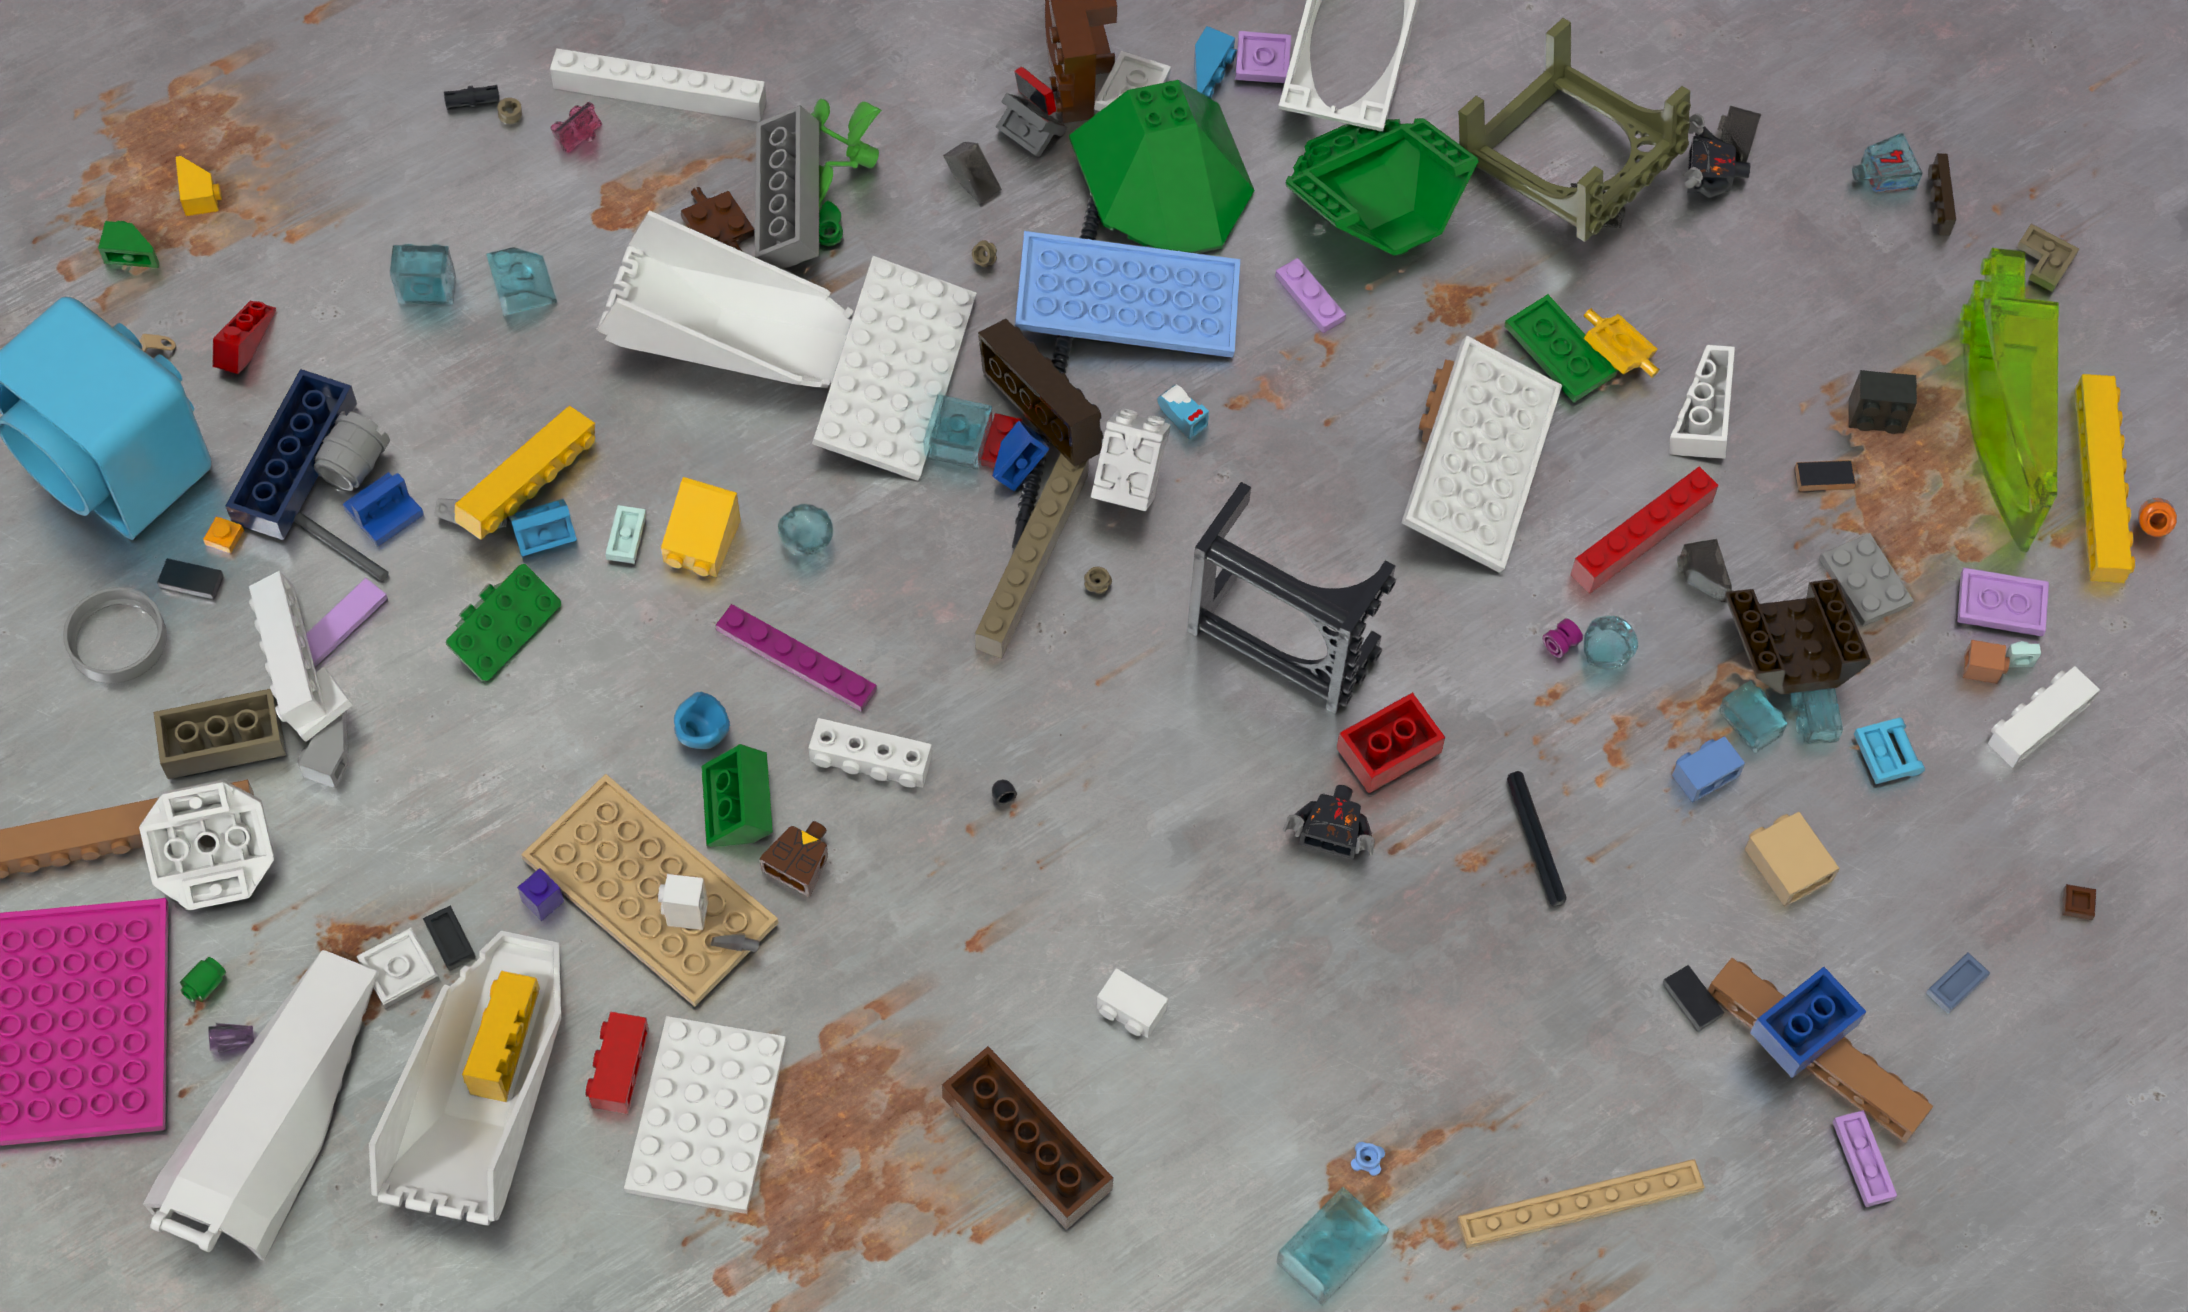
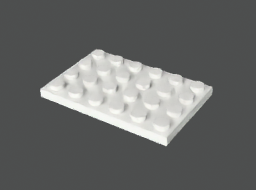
M666 1016L624 1186L625 1193L747 1214L787 1042L786 1036Z

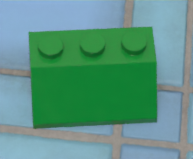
M739 744L701 766L706 846L718 847L752 844L773 833L767 752Z

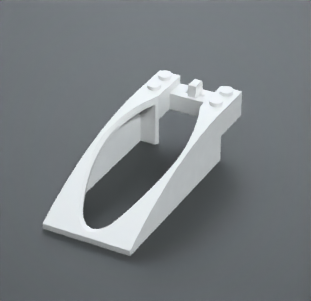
M1307 0L1278 109L1383 132L1420 0H1404V16L1400 39L1383 75L1361 99L1341 109H1336L1334 105L1332 107L1327 106L1318 96L1314 86L1310 63V44L1316 16L1323 0Z

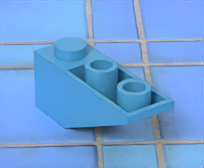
M1206 26L1195 44V90L1210 99L1213 96L1215 84H1220L1224 78L1225 67L1227 64H1232L1236 57L1237 50L1234 49L1235 37Z

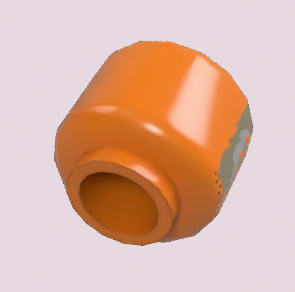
M2152 498L2141 505L2138 512V520L2146 534L2153 537H2162L2169 534L2175 528L2177 514L2174 506L2168 500Z

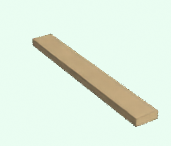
M1692 1159L1460 1215L1457 1221L1467 1249L1702 1192L1705 1187L1696 1161Z

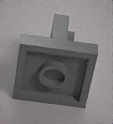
M1006 93L1001 101L1007 106V109L996 125V128L1035 156H1041L1054 134L1063 136L1068 128L1051 115H1047L1026 98Z

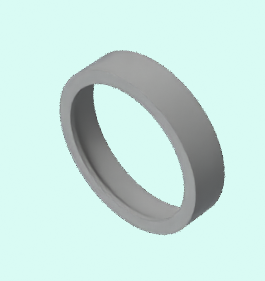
M112 587L88 595L72 609L64 625L63 640L73 664L83 675L102 683H122L143 675L157 663L165 649L167 631L157 606L148 596L134 589ZM113 605H132L146 611L155 621L158 633L151 649L141 659L127 667L115 670L95 669L82 662L77 652V637L81 627L90 616L103 608Z

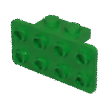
M526 564L519 565L503 582L494 586L492 584L487 585L478 595L481 599L474 606L469 604L458 615L461 620L455 625L457 629L446 639L447 647L481 681H488L561 606V600Z

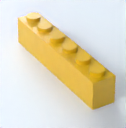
M569 405L455 503V522L480 540L488 533L496 531L504 519L514 515L520 505L527 499H532L544 484L553 481L560 470L565 466H570L576 459V456L584 449L588 450L595 442V422Z

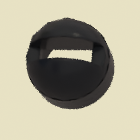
M998 780L992 787V796L997 805H1005L1013 801L1017 796L1013 784L1008 780Z

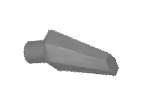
M745 933L713 937L711 946L741 952L742 949L757 952L759 940L746 938Z

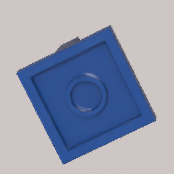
M389 472L343 503L344 510L377 547L424 515L422 508L409 495L405 480L399 473L393 476Z

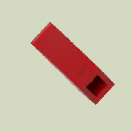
M250 300L213 338L212 367L239 374L252 360L276 312V307L265 305L260 301Z

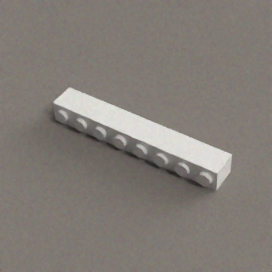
M556 48L550 67L553 88L570 92L757 122L762 120L767 102L765 82L558 48Z

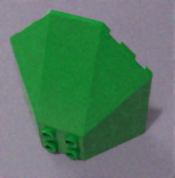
M1180 80L1127 90L1069 135L1070 142L1104 227L1112 231L1115 228L1127 234L1128 239L1145 247L1149 245L1158 249L1196 254L1221 249L1255 191L1219 103Z
M1424 118L1414 119V123L1401 124L1400 119H1387L1383 132L1345 124L1309 140L1305 145L1306 152L1297 159L1293 167L1294 173L1292 176L1287 177L1285 184L1287 188L1335 227L1396 256L1408 252L1409 249L1428 243L1443 233L1479 161L1476 156Z

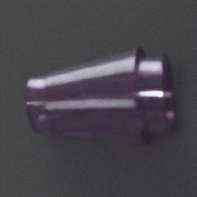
M216 1023V1026H208L210 1051L218 1050V1053L247 1046L254 1042L253 1025Z

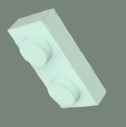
M617 506L605 553L606 560L635 564L647 516L646 509Z

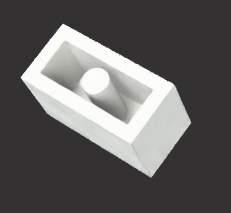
M667 874L665 885H660L658 902L661 903V914L665 915L667 926L703 930L708 906L704 878Z
M1116 968L1097 996L1096 1008L1099 1009V1013L1106 1019L1111 1021L1116 1019L1124 1024L1130 1033L1149 1038L1167 1011L1168 998Z

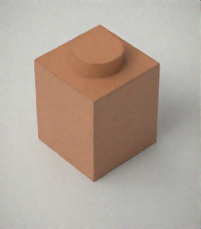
M1971 640L1964 655L1963 678L1997 684L2002 674H2007L2010 658L2005 657L2006 645Z

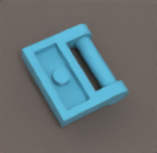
M1895 718L1856 729L1854 732L1856 741L1875 784L1906 776L1914 777L1925 771L1922 761H1918L1904 730L1906 725L1903 718ZM1888 733L1894 734L1907 764L1902 765Z

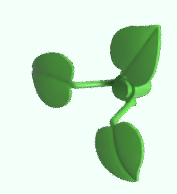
M819 99L815 104L814 111L811 113L819 121V133L823 131L848 145L846 156L850 158V161H828L824 166L819 165V213L820 205L833 179V167L857 168L858 164L871 169L878 160V148L860 140L873 120L882 111L868 102L859 103L854 110L848 125L850 131L848 139L824 126L830 114V106L827 100Z

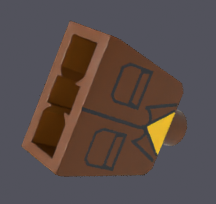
M812 821L805 832L795 826H790L760 857L761 871L810 897L828 858L827 845L821 841L827 829L816 821Z

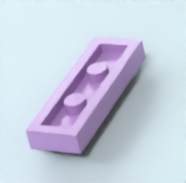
M1299 258L1276 270L1275 277L1322 333L1345 321L1346 314Z
M1864 1110L1834 1118L1833 1125L1865 1207L1895 1200L1897 1197L1896 1191Z

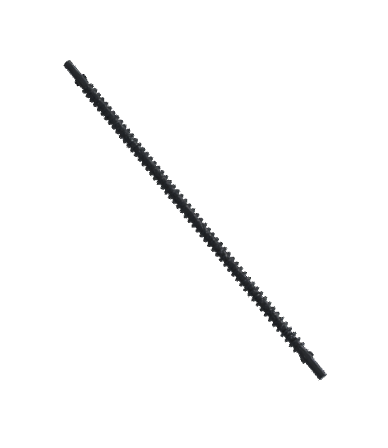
M1090 193L1089 203L1087 204L1088 209L1085 211V222L1082 225V235L1080 238L1096 240L1100 216ZM1057 335L1058 339L1056 340L1055 352L1052 354L1053 359L1051 361L1060 373L1063 372L1065 374V368L1068 366L1067 361L1069 360L1068 355L1071 353L1070 348L1072 347L1074 337ZM1035 428V431L1041 436V438L1049 447L1048 442L1050 441L1037 428ZM1048 452L1023 482L1024 488L1021 490V502L1018 504L1020 511L1015 520L1016 529L1012 542V548L1014 549L1029 521L1031 512L1035 508L1034 504L1037 502L1036 497L1038 496L1037 490L1040 489V477L1043 475V463L1046 461L1045 456Z

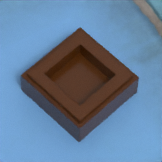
M2066 884L2063 894L2062 915L2093 920L2095 917L2096 889Z

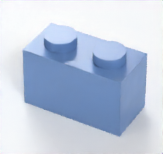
M1724 736L1717 741L1711 739L1705 742L1700 747V750L1692 755L1690 752L1682 755L1676 761V767L1672 776L1693 803L1739 777L1745 762Z

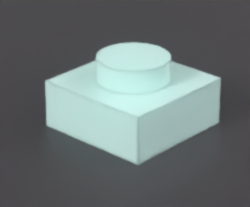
M2025 641L2011 644L2005 657L2010 658L2009 668L2034 667L2041 655L2040 644H2029Z

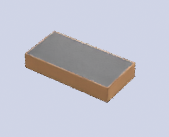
M1852 460L1796 462L1794 467L1799 491L1854 489L1856 486Z

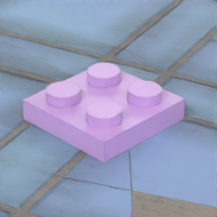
M1239 31L1235 80L1285 83L1290 64L1291 35Z

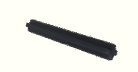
M1521 771L1508 774L1507 782L1550 904L1552 906L1562 905L1567 897L1524 775Z

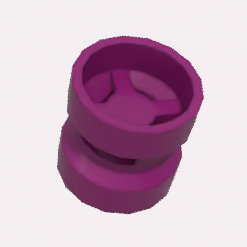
M1565 618L1557 624L1555 630H1549L1545 633L1542 640L1552 655L1561 658L1568 653L1569 647L1576 646L1583 640V634L1572 620Z

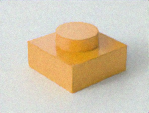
M216 516L203 540L205 545L231 554L244 529L240 524Z

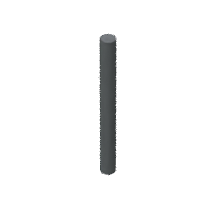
M301 512L295 516V523L379 580L384 581L389 574L387 570Z

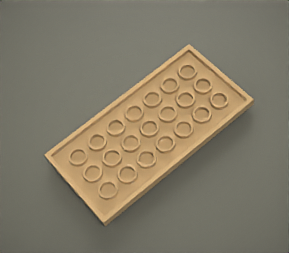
M607 774L599 779L521 854L522 859L536 871L541 868L560 887L562 894L694 1007L750 952L743 949L741 952L711 946L713 937L745 933L746 938L759 940L760 942L779 923L778 918ZM667 874L704 878L708 906L703 930L667 926L665 915L661 914V903L658 902L659 887L661 884L665 885Z

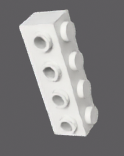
M821 718L817 719L808 748L809 759L817 766L841 768L849 774L862 773L870 775L879 781L888 779L910 788L915 786L923 788L932 759V744Z

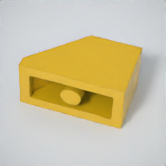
M176 156L180 202L185 215L191 216L219 211L217 200H222L219 183L214 184L211 173L182 156Z

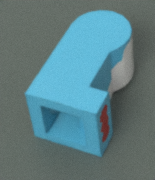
M1179 385L1172 386L1157 398L1159 407L1188 439H1191L1208 426L1209 411L1202 404L1199 406L1191 397L1189 398Z

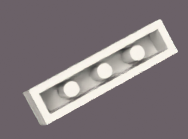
M2076 666L2067 673L2063 670L2051 680V686L2047 689L2044 687L2038 689L2032 695V701L2029 704L2021 703L2011 713L2012 717L2008 721L2002 719L1991 729L1993 735L1988 745L2012 768L2095 700L2100 689Z

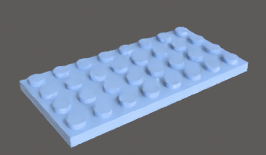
M1024 231L1015 326L1023 331L1233 358L1236 338L1240 259Z

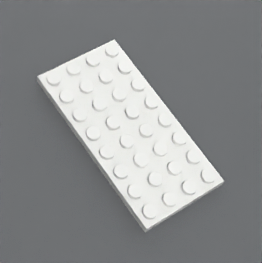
M873 256L812 444L918 481L931 444L976 292Z
M1469 336L1462 339L1401 523L1499 573L1504 570L1562 385Z

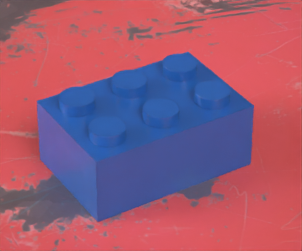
M1822 967L1756 1020L1750 1033L1793 1078L1855 1029L1867 1011L1825 967Z

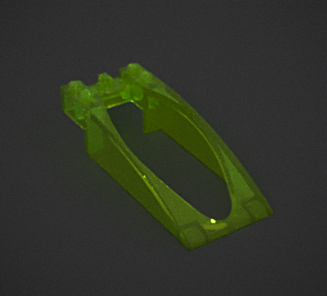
M1991 248L1988 257L1983 258L1980 273L1985 275V279L1975 280L1968 303L1963 304L1961 308L1960 319L1964 321V327L1961 329L1960 343L1964 344L1965 395L1975 448L1989 490L2019 550L2028 552L2057 497L2059 302L2025 298V252ZM2029 496L2032 504L2031 512L2029 511Z

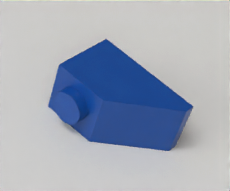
M1018 421L1001 441L992 476L1015 491L1050 448L1037 432L1021 421Z

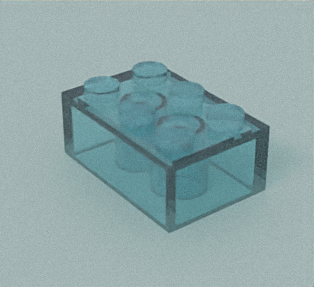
M1342 1187L1279 1250L1276 1263L1323 1306L1386 1242L1389 1228L1348 1190Z

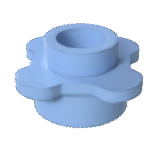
M1357 1143L1355 1146L1356 1156L1351 1161L1352 1169L1355 1171H1367L1372 1176L1378 1175L1381 1171L1380 1161L1385 1156L1384 1149L1371 1143ZM1366 1156H1369V1157L1371 1158V1160H1370V1161H1366V1160H1365V1157H1366Z

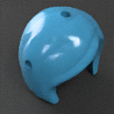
M704 692L692 694L679 705L674 715L675 734L682 744L690 748L710 749L719 744L730 729V721L726 709L715 697Z

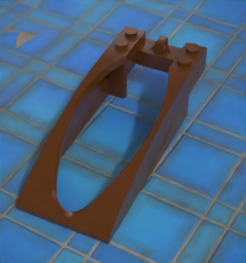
M1045 0V34L1051 71L1049 86L1053 92H1056L1057 98H1054L1056 114L1061 113L1063 124L1089 120L1094 116L1096 75L1110 73L1115 64V53L1110 51L1104 25L1117 23L1118 6L1116 0Z

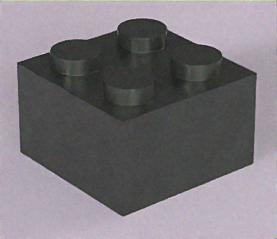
M1860 370L1849 397V428H1857L1861 431H1886L1891 434L1904 433L1917 404L1916 375Z

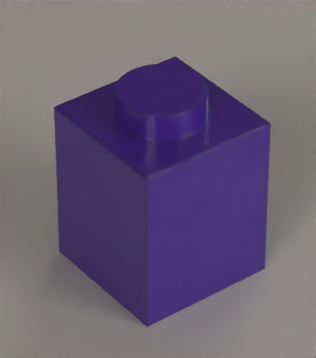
M541 868L517 887L521 901L541 921L564 902L560 887Z

